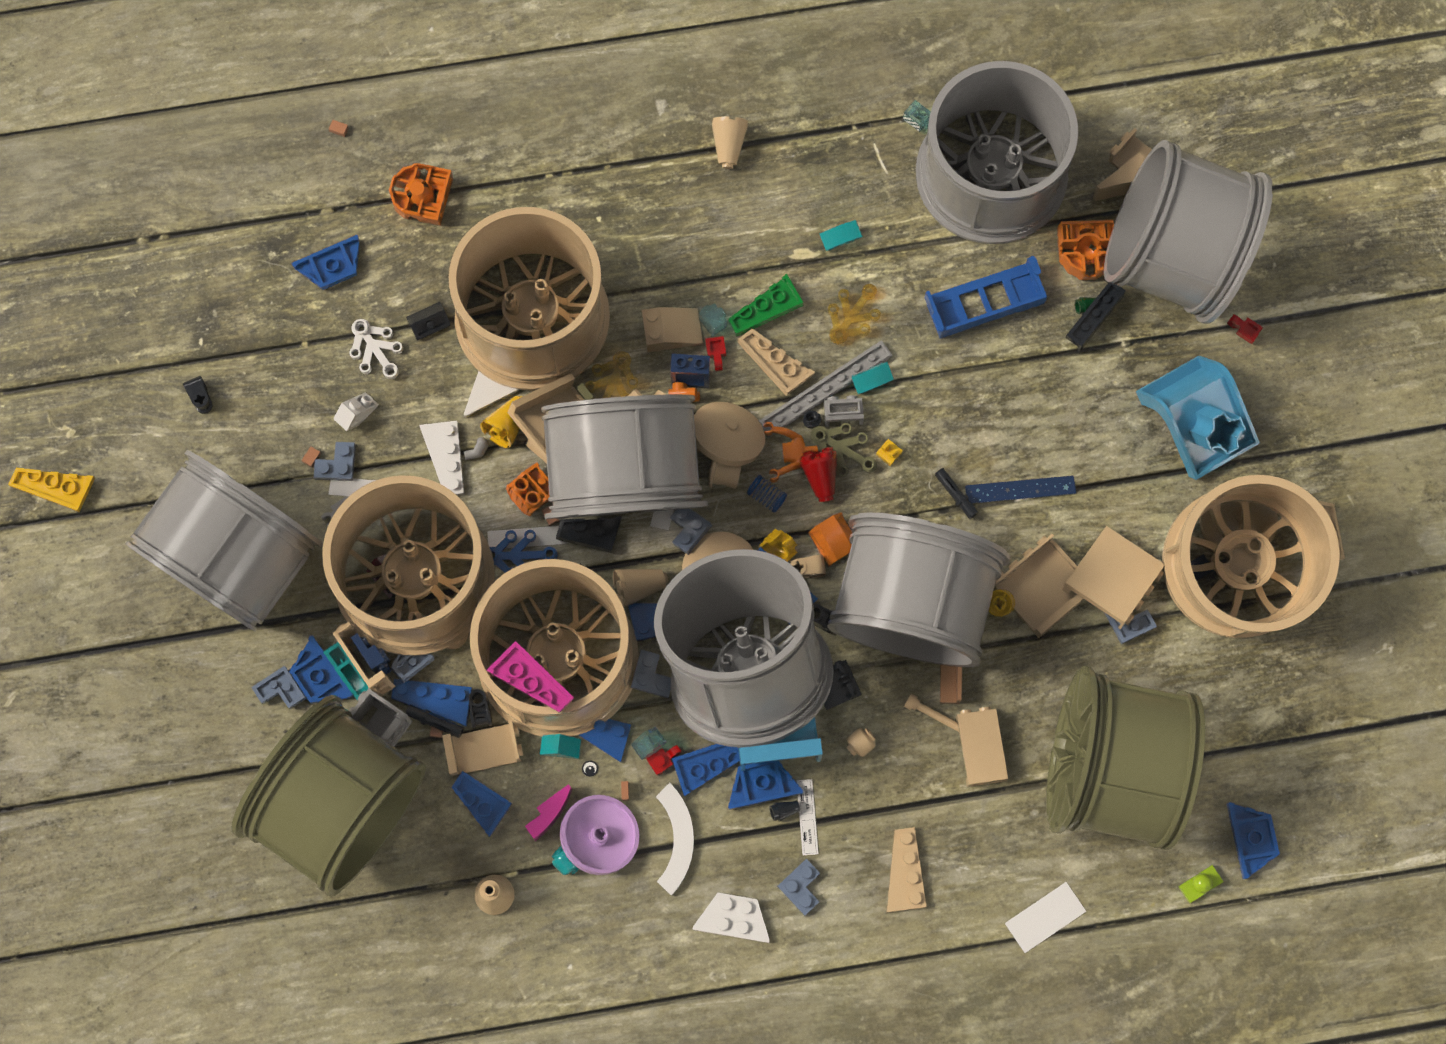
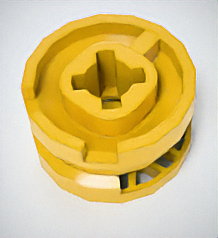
M1005 589L993 591L989 612L994 616L1001 617L1010 614L1015 607L1013 594Z

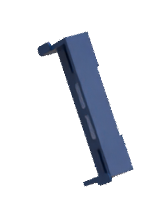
M1030 256L1025 264L932 295L930 291H926L924 299L939 338L1045 304L1047 295L1039 278L1041 269L1036 257ZM1002 282L1011 305L992 311L983 288ZM977 290L986 313L968 319L959 296Z

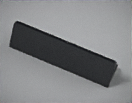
M1108 282L1068 332L1065 338L1078 347L1077 353L1083 349L1122 300L1126 292L1125 289Z

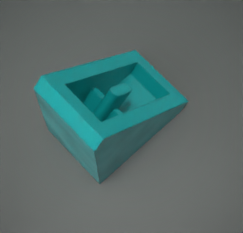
M562 734L543 735L540 755L579 759L581 739Z

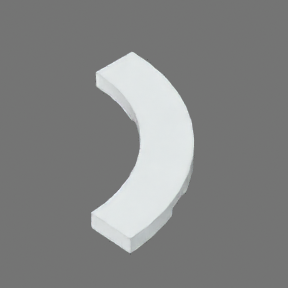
M669 783L656 798L666 809L670 817L674 834V846L670 862L657 882L672 896L679 888L689 869L693 854L694 834L687 806L678 791Z

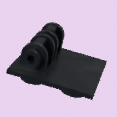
M847 660L836 661L833 665V682L830 693L824 703L826 710L862 695Z

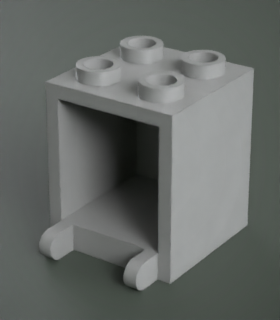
M369 688L366 692L363 691L360 694L357 705L349 709L353 719L393 747L413 722L407 714ZM374 706L378 710L367 725H365L361 720L369 709Z

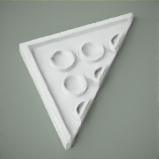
M478 371L464 417H469L471 414L493 405L495 402L516 393L520 389L500 385Z

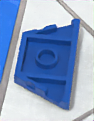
M355 235L293 262L292 266L320 289L325 290L357 276L359 237Z
M311 635L304 650H301L298 655V660L289 671L311 704L319 703L329 695H336L340 699L354 697L323 653L324 651L314 636Z
M779 760L745 765V771H741V766H738L728 808L732 810L803 794V789L794 781L793 777L785 770Z
M1229 802L1227 803V809L1244 880L1277 857L1280 852L1271 814L1258 812L1252 808L1242 807Z

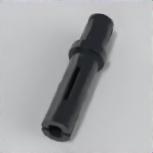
M944 468L938 470L935 476L954 499L955 505L960 507L969 519L975 517L978 511L969 501L968 495H964Z
M411 704L405 713L408 717L420 721L422 725L427 724L457 738L461 737L464 730L463 726L436 716L430 710L425 711Z

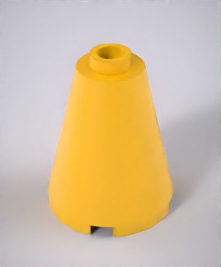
M514 396L480 423V428L484 435L488 433L491 436L489 440L503 448L508 446L510 448L513 445L520 428L510 417L508 410L511 402L523 396Z

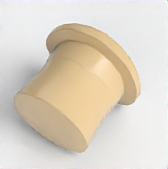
M712 460L708 472L709 488L716 484L736 489L741 466H728Z

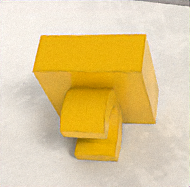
M888 439L876 452V455L891 466L903 453V450Z

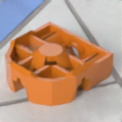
M420 163L403 167L392 177L389 188L395 211L404 219H409L412 216L419 222L441 226L453 181L452 171ZM423 169L428 171L426 180L420 179L421 170ZM394 186L405 190L404 192L395 191ZM433 190L439 191L437 194L436 203H433L435 200V194ZM409 191L412 194L411 199L407 196ZM413 204L419 206L417 212L411 211Z
M1114 220L1060 222L1057 228L1059 262L1067 273L1077 277L1079 280H1096L1104 275L1106 251L1101 250L1108 247L1114 227ZM1090 244L1096 247L1094 251L1089 248ZM1063 249H1073L1074 252H1063V253H1062V250H1063ZM1093 264L1094 274H1085V265Z

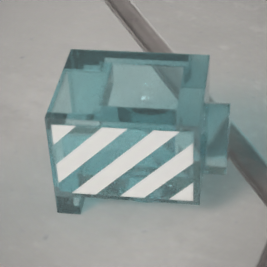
M915 100L904 112L902 121L909 123L919 132L923 128L926 130L928 129L931 111Z

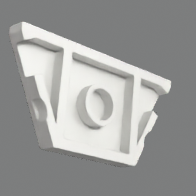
M717 893L693 926L695 931L769 943V936L757 899Z

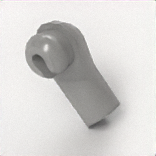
M478 438L474 449L464 451L466 460L484 456L488 448L486 438Z

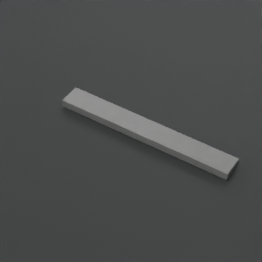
M881 340L759 420L762 427L765 422H771L773 426L785 428L805 415L806 412L823 403L827 398L832 397L852 384V375L866 371L870 367L892 357L891 352ZM763 427L764 432L771 430L770 427Z

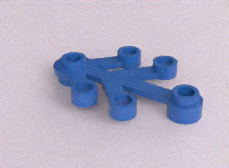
M513 530L507 531L505 538L496 547H490L491 553H495L493 558L494 565L504 573L513 568H509L502 560H511L516 566L524 564L521 559L558 558V553L553 547H546L543 551H522L530 542L536 540V533L533 530H527L524 538L510 552L502 551L510 543H514L517 540V534ZM529 533L534 534L532 539L527 538ZM514 534L515 536L513 539H508V535ZM548 551L553 552L551 557L546 556Z

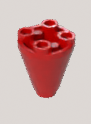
M833 447L821 449L822 452L814 453V450L806 451L799 458V463L819 502L834 499L837 453L833 451Z

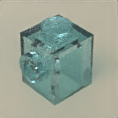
M714 303L711 306L706 305L700 310L699 320L711 337L727 328L726 314L721 307L718 308Z
M655 726L643 732L631 746L640 759L644 760L657 752L667 742Z

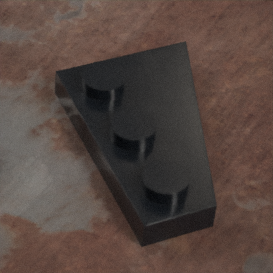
M622 516L606 519L604 517H597V519L588 520L584 518L561 519L556 540L612 553Z

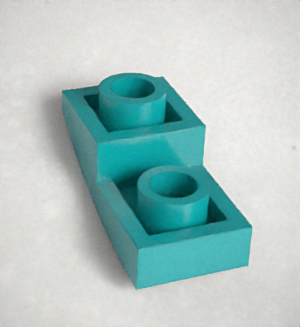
M856 220L820 233L826 251H830L843 244H849L863 237Z
M888 361L851 376L858 394L894 380Z

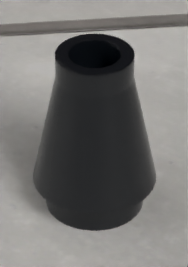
M797 800L775 802L769 806L773 821L778 820L780 822L800 812V806Z

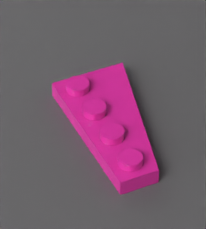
M516 641L487 669V672L558 713L574 699Z

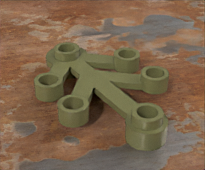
M843 423L840 427L832 429L817 426L811 432V439L815 444L819 445L820 452H822L821 449L827 448L826 444L833 447L837 453V474L839 476L845 477L849 473L843 454L860 463L862 469L866 472L876 470L877 462L874 458H865L847 447L859 443H867V434L861 432L855 437L836 441L831 437L841 433L845 435L851 433L852 426L849 423ZM845 425H848L850 428L848 432L843 431ZM818 432L823 433L824 436L822 439L817 438ZM861 435L866 436V440L864 442L859 441V437ZM867 461L872 462L871 468L865 466ZM844 467L846 473L841 475L839 470Z

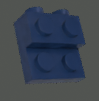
M358 633L351 637L375 674L381 670L386 675L391 672L392 669L388 664L390 659L382 648L378 649L375 645L371 646L365 636L361 638Z

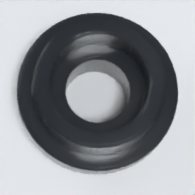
M813 410L806 412L803 418L804 426L807 428H815L822 422L821 415Z

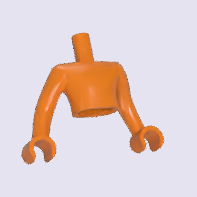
M771 422L764 423L763 427L771 428V430L764 432L766 436L776 433L792 439L791 442L782 443L784 463L790 462V464L778 470L771 469L769 471V474L777 475L775 478H770L772 483L777 482L779 476L802 468L799 458H801L803 452L814 450V453L818 452L817 445L805 446L804 439L800 434L788 428L773 426Z

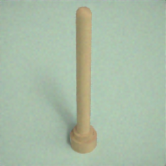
M910 694L904 705L905 708L909 710L917 709L959 732L957 722L920 703L921 700L917 699L918 696Z

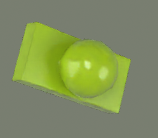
M1211 865L1178 887L1190 904L1224 881L1214 866Z

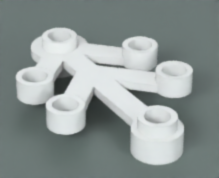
M364 319L356 320L352 324V332L355 335L353 347L349 351L351 358L354 360L361 358L360 346L362 339H364L367 345L363 361L359 366L360 371L363 374L371 372L370 362L374 353L383 366L384 376L387 379H395L399 374V370L394 363H389L380 348L392 350L393 353L400 354L403 351L402 344L398 341L375 340L370 335H382L384 339L389 340L393 337L391 328L370 326L369 322ZM360 327H365L363 331H358ZM386 331H390L388 336L384 335ZM395 346H400L399 350H394ZM354 351L359 352L356 356H353L352 354ZM364 366H369L367 370H362ZM390 370L395 371L393 375H389L388 372Z

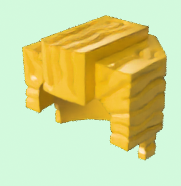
M774 529L772 533L764 538L763 543L759 545V548L761 547L767 553L778 556L787 562L798 553L795 550L797 544L794 539L782 530Z

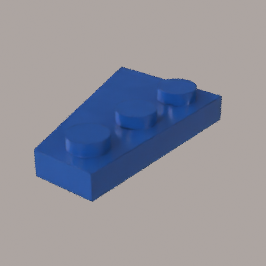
M464 771L461 772L451 787L487 835L491 837L512 803Z

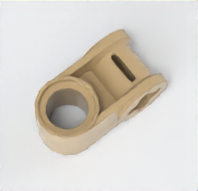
M823 555L798 558L790 563L793 567L798 566V569H801L799 573L804 579L826 576Z

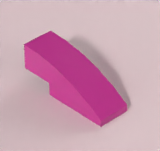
M569 784L539 805L537 810L540 812V815L525 825L535 841L552 827L563 812L572 792Z

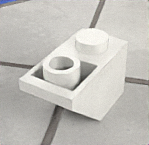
M365 392L342 402L334 420L348 431L359 426L379 404Z

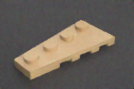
M754 329L749 330L738 338V344L786 396L815 374L813 370L804 367L800 361L788 356L783 349H778L772 345L770 340Z
M915 827L894 830L886 913L926 908Z

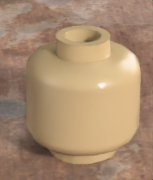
M857 728L847 738L849 744L847 749L853 756L858 754L864 757L875 748L876 737L868 728Z

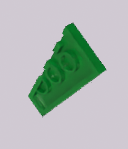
M785 274L778 283L771 285L769 290L762 295H758L755 301L744 306L731 316L728 321L738 337L751 329L758 328L804 306V303L790 278Z

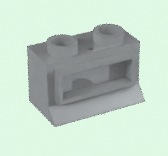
M851 395L847 396L846 399H839V397L833 396L827 398L828 400H824L825 427H829L830 422L840 421L842 425L843 423H848V421L859 420V425H863L862 398Z

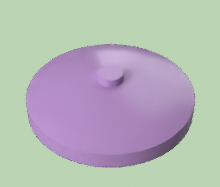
M592 795L577 801L567 811L560 827V841L565 855L577 868L594 875H607L619 871L634 857L639 844V828L634 815L622 802L605 795Z

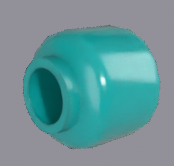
M562 846L551 856L553 858L552 865L562 875H568L569 873L574 875L579 870L567 858Z

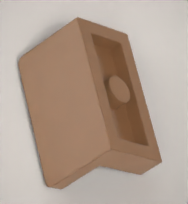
M940 665V704H960L962 700V667Z

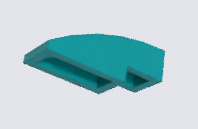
M337 641L324 650L323 653L356 700H358L360 694L363 691L366 692L369 687Z

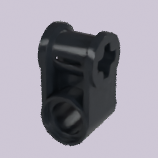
M201 375L183 383L197 411L201 414L209 413L212 410L213 404Z
M813 604L814 610L820 614L819 618L813 619L814 626L836 636L837 634L827 627L832 610L818 604Z
M475 689L469 694L472 728L474 729L476 726L486 724L492 726V716L487 695L482 690ZM476 695H483V701L481 703H474V697Z

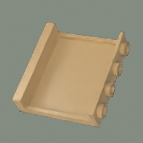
M571 373L511 402L508 410L510 417L546 461L544 421H542V416L546 415V413L542 412L541 407L584 400L573 387L575 378Z
M1106 526L1066 581L1062 591L1069 594L1072 590L1120 622L1121 624L1118 628L1121 629L1124 624L1129 625L1134 618V615H1132L1134 609L1138 611L1145 602L1142 600L1143 596L1150 595L1154 589V586H1152L1153 582H1159L1164 574L1161 570L1165 565Z
M1053 534L1049 537L1043 536L1037 542L1038 546L1036 548H1029L1023 553L1024 558L1020 561L1017 559L1008 566L1009 570L1005 574L1002 572L1001 577L996 580L994 586L995 590L1005 589L1013 594L1015 598L1013 610L1038 638L1085 600L1072 590L1069 594L1062 591L1066 581L1077 565L1053 540Z

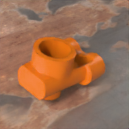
M674 382L672 389L668 391V395H694L695 401L693 402L700 401V392L697 391V388H687V384L683 382Z

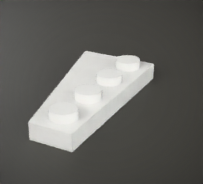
M450 421L419 425L440 484L450 489L457 496L464 495L458 422Z

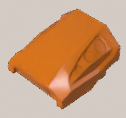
M537 462L506 486L511 500L522 513L528 516H532L536 510L549 501L548 477L540 469Z
M841 512L829 517L809 531L811 539L820 555H823L828 567L850 553L852 544L849 539L852 530Z

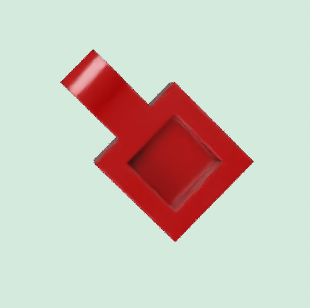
M1235 314L1227 322L1230 327L1239 329L1236 334L1250 344L1255 341L1263 329L1262 326L1247 317L1243 321Z
M724 336L705 338L707 356L714 358L715 371H722L721 357L726 356Z
M678 745L673 746L667 752L661 748L646 758V760L658 776L672 767V758H675L682 752Z

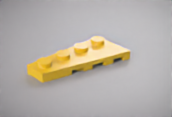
M16 468L8 485L80 512L95 477Z

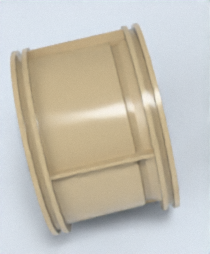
M1248 475L1220 484L1190 503L1177 516L1164 542L1162 563L1165 566L1163 567V576L1172 600L1179 610L1194 624L1219 636L1250 638L1291 627L1312 615L1323 604L1332 590L1338 573L1340 552L1337 533L1328 513L1308 491L1293 482L1279 477ZM1238 501L1242 508L1241 530L1232 532L1225 524L1220 508L1223 503ZM1254 502L1264 505L1277 512L1282 518L1268 528L1263 535L1251 530L1249 503ZM1208 510L1214 524L1223 537L1218 544L1192 536L1197 520ZM1287 525L1291 526L1298 538L1297 544L1286 550L1274 551L1268 539L1279 528ZM1251 541H1255L1258 544L1256 551L1251 549ZM1190 543L1213 551L1211 562L1202 565H1191ZM1302 552V575L1299 585L1295 586L1274 571L1276 558ZM1220 553H1223V554L1226 555V557H1227L1226 563L1220 562V560H1219V554H1220ZM1215 569L1220 580L1204 595L1193 572ZM1247 574H1251L1254 577L1253 584H1249L1246 581ZM1269 579L1282 585L1292 594L1291 599L1282 608L1273 606L1265 595L1262 585ZM1225 585L1234 588L1229 615L1211 602L1215 594ZM1244 590H1253L1262 609L1269 615L1268 617L1254 621H1243L1236 618Z

